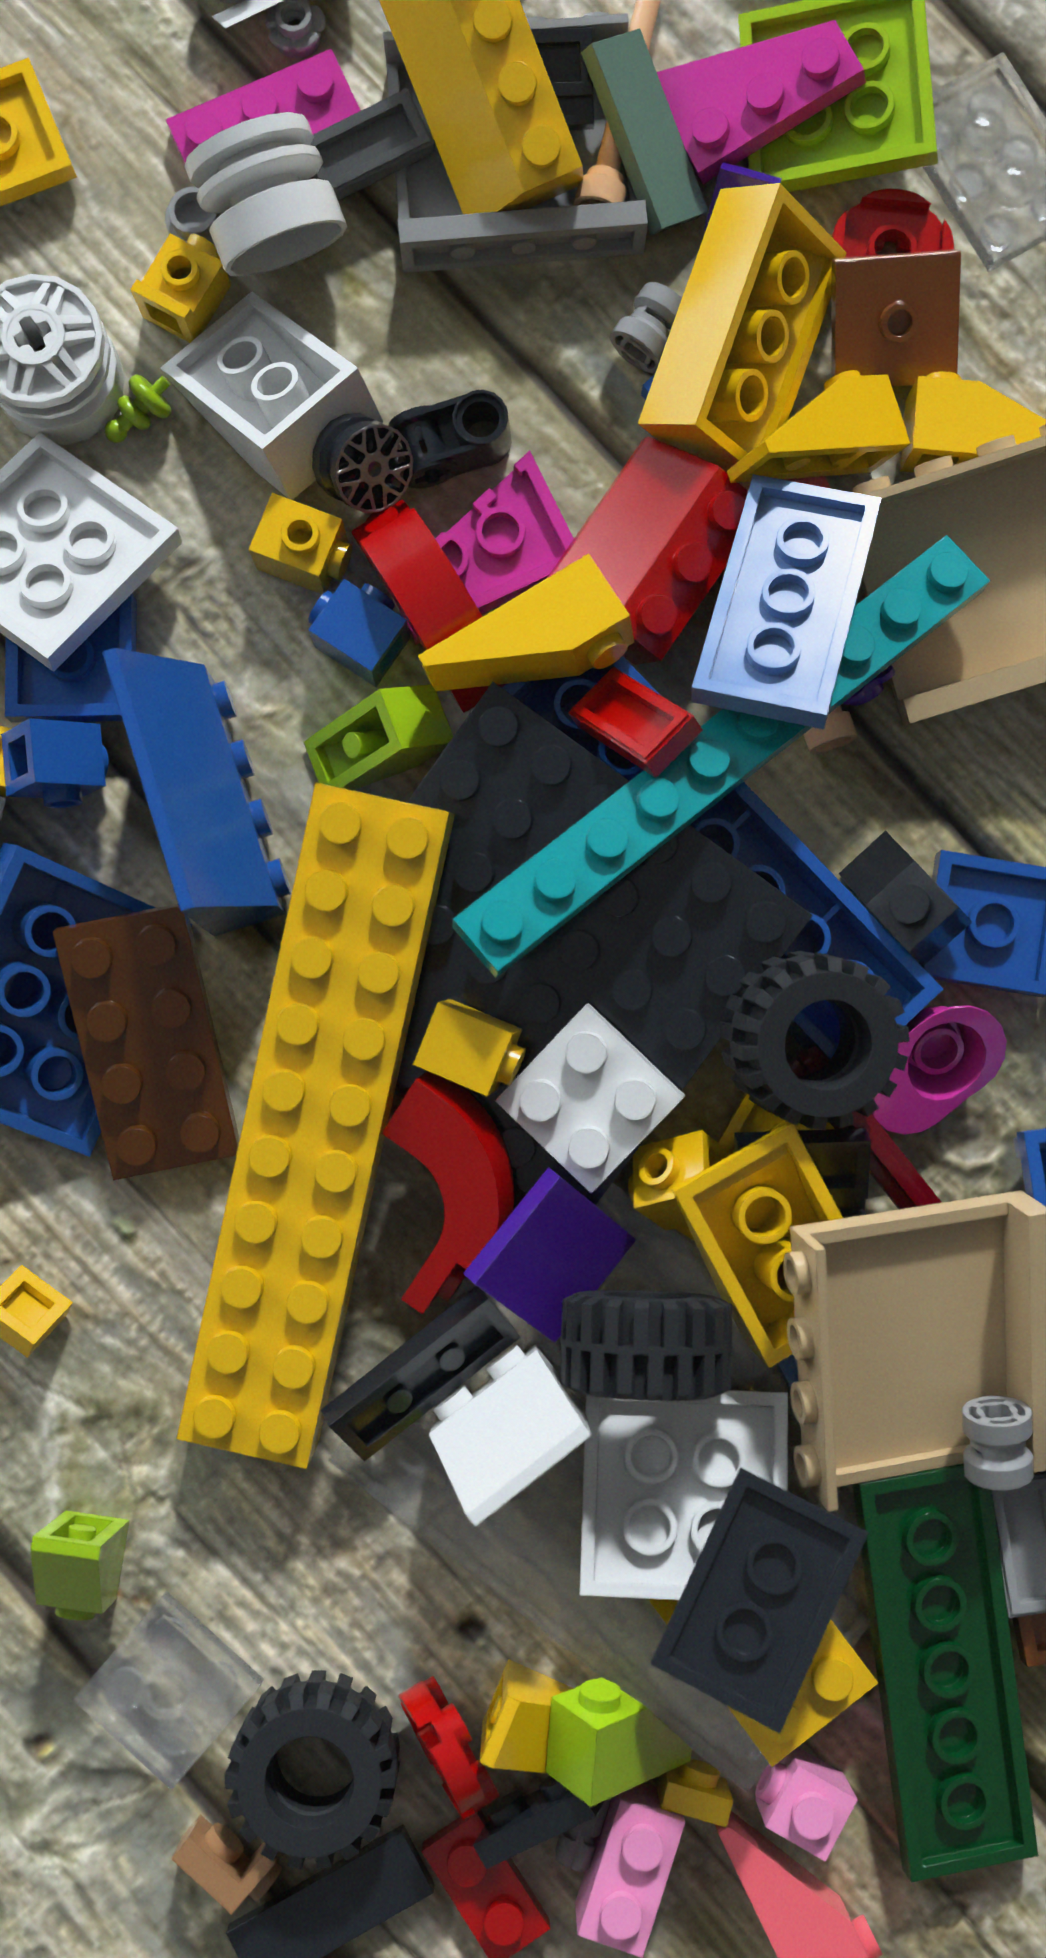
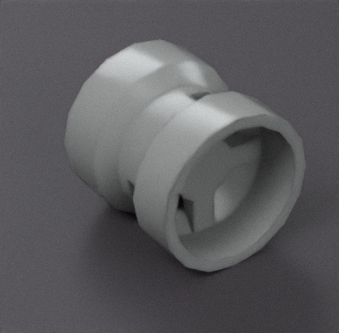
M648 282L645 284L634 300V312L631 316L621 318L610 333L613 347L626 361L636 368L655 374L682 297L660 283Z
M984 1396L966 1402L962 1407L963 1433L970 1439V1444L963 1451L964 1476L970 1483L991 1490H1012L1029 1484L1034 1477L1033 1455L1026 1447V1441L1033 1434L1031 1408L1025 1402L1005 1396Z

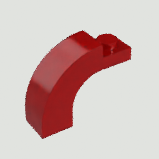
M403 499L381 512H373L365 523L350 531L359 548L397 603L425 651L483 617L424 521L414 508H409ZM499 684V686H500L501 688H503V687L506 685V684ZM489 686L448 691L463 713L476 706Z
M429 1071L415 1079L381 1133L416 1157L427 1167L435 1178L443 1198L445 1217L439 1241L401 1298V1300L422 1315L438 1296L447 1303L451 1300L466 1278L463 1274L513 1212L515 1198L513 1170L508 1150L491 1116L481 1103L464 1087Z

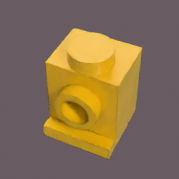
M170 233L142 281L136 279L130 290L144 319L190 343L204 332L228 292L231 283L213 243L197 234H190L187 241H184ZM183 273L188 275L187 277L180 279Z

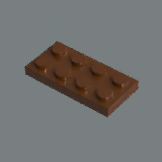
M178 904L56 928L53 931V936L113 1181L236 1156L240 1138L189 917L180 911Z

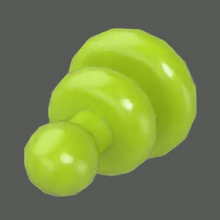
M135 374L131 376L129 387L136 397L133 400L125 395L118 399L117 406L122 414L118 419L111 420L106 424V438L113 443H120L125 440L127 431L133 425L140 430L148 429L151 425L150 417L147 414L149 411L159 418H168L171 414V406L162 395L171 385L168 380L161 376L152 385L141 375Z

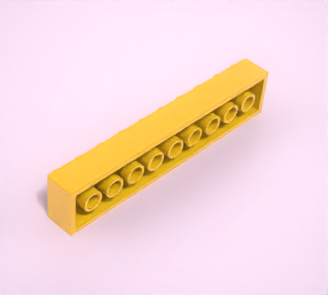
M315 782L177 1440L307 1469L318 1446L324 1420L321 1409L328 1402L385 1136L381 1133L389 1121L454 821V813Z

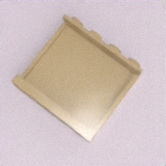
M1046 424L1039 427L1041 437L1016 445L1014 435L1005 436L978 446L976 448L977 458L954 465L951 456H944L916 466L914 468L915 478L891 485L889 476H883L863 482L852 488L853 493L881 498L879 514L861 582L865 597L946 535L990 580L980 595L891 664L895 674L889 680L902 725L911 724L1046 682Z
M1020 1190L790 1227L792 1252H788L784 1256V1274L788 1288L794 1295L795 1317L788 1320L787 1336L791 1352L797 1360L798 1382L792 1383L790 1396L794 1415L799 1424H801L802 1445L796 1446L794 1449V1464L801 1485L804 1488L809 1487L828 1512L838 1510L837 1487L963 1464V1451L970 1444V1439L963 1433L962 1407L966 1402L984 1396L1015 1398L1025 1402L1031 1408L1033 1434L1026 1441V1447L1033 1455V1473L1046 1471V1206Z

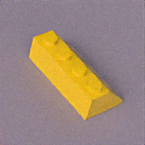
M379 0L463 214L529 209L578 187L579 182L583 180V165L520 0Z
M781 183L720 189L638 421V425L657 440L716 464L726 472L789 419L832 296V258H845L847 253Z

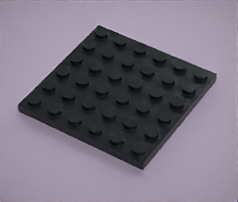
M492 682L407 801V803L451 812L455 816L395 1094L403 1100L415 1079L427 1072V1070L417 1067L413 1063L437 1003L448 999L455 1000L522 1029L516 1045L524 1048L525 1054L515 1079L573 1017L589 1003L682 1091L721 1039V1022L732 1023L735 1011L727 1009L725 1006L731 994L741 998L747 990L740 983L742 978L748 972L760 975L764 972L762 962L772 957L781 958L813 915L689 825L495 978L452 928L453 919L630 781L499 685ZM501 1083L499 1089L488 1096L464 1087L481 1103L496 1124L508 1150L513 1170L514 1185L526 1194L549 1167L596 1206L647 1138L646 1136L615 1170L590 1193L495 1101L508 1085Z

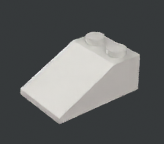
M252 291L161 367L165 377L256 473L291 500L316 480L312 469L313 448L320 432L330 421L343 414L361 413L383 423L359 369Z
M536 1344L525 1353L518 1345L513 1346L486 1368L492 1377L488 1382L472 1394L465 1386H462L433 1410L439 1420L432 1425L429 1436L462 1507L474 1526H477L591 1436L583 1405L570 1388L561 1384L560 1375Z

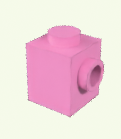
M799 1747L773 1767L768 1762L759 1778L755 1791V1801L765 1827L825 1862L858 1800L843 1772Z

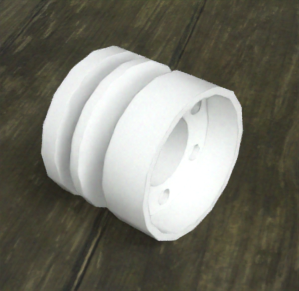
M292 112L276 113L243 121L215 134L199 144L187 156L184 167L190 182L196 188H199L196 197L199 206L205 212L221 214L212 223L209 232L223 268L230 276L246 277L263 274L294 264L330 246L343 235L347 228L332 185L328 180L311 179L319 172L323 160L318 149L315 146H311L314 136L309 122L303 114Z
M28 274L4 281L0 284V407L17 429L31 438H34L40 432L59 445H68L90 439L114 417L118 410L117 401L123 396L125 376L119 355L106 333L96 308L79 288L56 276ZM46 345L45 348L36 352L35 349L39 346Z

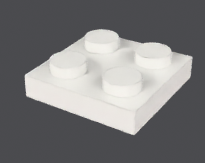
M588 1003L495 1101L592 1193L684 1098L685 1094Z

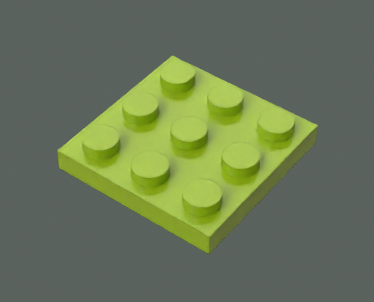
M802 0L738 14L740 48L835 20L864 68L866 79L865 84L749 155V169L782 178L781 184L788 192L938 164L925 0Z

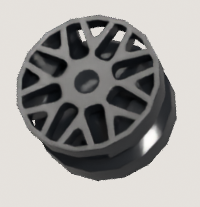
M361 413L343 414L330 421L320 432L313 448L312 469L318 485L327 495L364 513L381 512L394 505L406 492L412 477L413 456L408 441L398 430ZM401 441L403 449L397 450V447ZM406 456L405 462L398 464V457ZM405 470V474L402 478L400 476V472ZM394 478L400 483L399 488L392 484Z

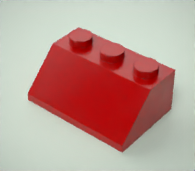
M647 436L643 438L548 577L589 553L630 615L634 643L628 646L623 657L633 665L662 661L726 567L748 490L739 482L730 483L728 473L720 466Z

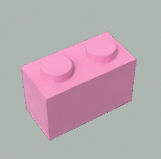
M642 1783L612 1797L600 1836L595 1838L594 1845H596L590 1867L584 1872L575 1901L578 1936L643 1958L685 1825L684 1815L661 1809L656 1787Z

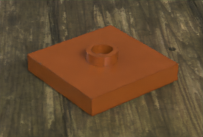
M952 249L832 258L831 377L845 371L857 370L860 375H888L891 385L894 387L914 385L918 376H927L934 372H952L957 374L961 251Z

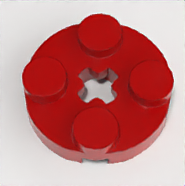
M895 188L875 190L863 196L859 204L850 208L848 212L846 209L841 215L832 234V238L847 252L845 257L877 255L876 252L881 251L884 243L889 241L895 243L897 253L954 249L951 228L945 218L941 224L938 217L929 210L931 203L917 193Z
M434 1676L425 1681H420L398 1695L402 1702L400 1704L430 1765L433 1764L443 1784L441 1785L461 1819L464 1821L497 1799L499 1794L484 1765L480 1763V1759L476 1761L468 1745L472 1738L454 1704L448 1703Z

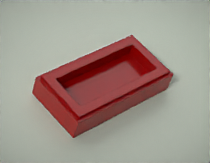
M614 667L568 712L580 729L655 778L703 731L694 715Z

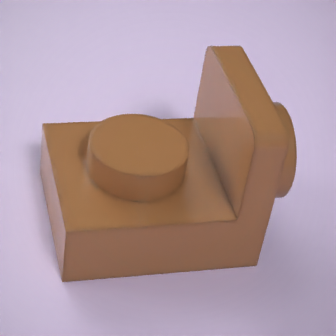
M201 1814L183 1834L171 1858L231 1915L248 1895L257 1902L271 1887L283 1868L277 1862L280 1854L279 1851L274 1861H271L260 1854L265 1843L263 1842L249 1859L243 1853L244 1847L232 1830L218 1822L212 1825Z

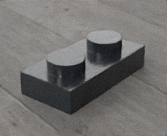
M549 1775L541 1783L540 1789L523 1797L522 1793L516 1790L496 1801L487 1810L486 1815L489 1821L473 1843V1847L485 1868L488 1869L595 1818L604 1801L590 1807Z

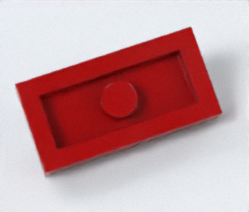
M479 1810L464 1821L461 1817H458L423 1841L421 1852L487 1957L509 1958L549 1931L550 1918L512 1858L488 1869L485 1868L473 1847V1843L488 1822L483 1812Z

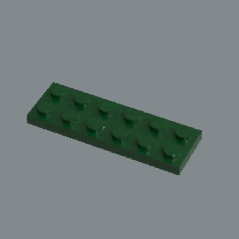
M964 1463L852 1484L857 1525L862 1530L868 1532L861 1549L903 1872L912 1883L1039 1856L992 1490L970 1483L964 1476Z

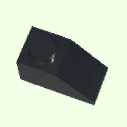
M886 830L839 873L864 905L899 943L923 965L929 962L972 923L968 916Z

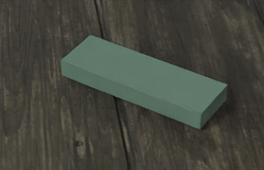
M639 28L591 43L581 54L637 201L646 200L647 227L650 235L652 236L696 220L709 212L641 29Z

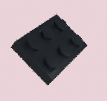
M740 1467L650 1664L780 1734L864 1545L868 1532Z

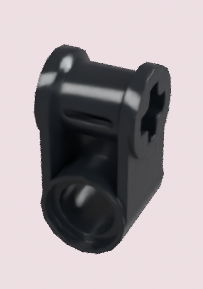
M474 390L433 405L410 408L393 417L388 425L398 430L409 443L413 456V468L408 487L414 489L436 486L452 477L486 466H493L502 461L509 453L512 443L508 409L502 398L494 392L487 390ZM486 420L498 426L492 434L486 437H475L468 433V429L478 421ZM421 441L425 442L428 451L426 454H423L419 444Z

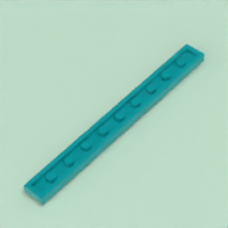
M948 535L940 539L855 606L828 714L984 591L990 580ZM722 709L701 725L703 731L656 778L646 771H642L453 919L452 928L492 975L497 978L812 727Z

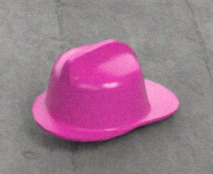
M971 1005L926 1007L905 1025L909 1027L910 1042L899 1043L898 1053L908 1057L905 1070L902 1071L894 1068L889 1080L898 1086L890 1097L879 1093L873 1099L879 1109L872 1113V1115L887 1131L903 1135L923 1132L940 1122L968 1097L981 1090L996 1076L1005 1059L1007 1040L1002 1025L988 1011Z

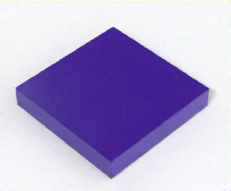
M548 1167L463 1274L476 1286L555 1343L561 1336L562 1299L577 1292L598 1290L637 1239Z

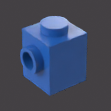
M343 579L334 593L328 590L320 596L308 618V622L312 624L308 631L315 648L374 687L378 686L411 638L407 619L393 611L395 603L382 591L367 583L360 589L346 579Z
M29 718L1 734L7 797L43 798L45 807L69 808L81 805L83 803L82 797L106 786L105 777L108 772L109 758L106 748L102 745L100 724Z

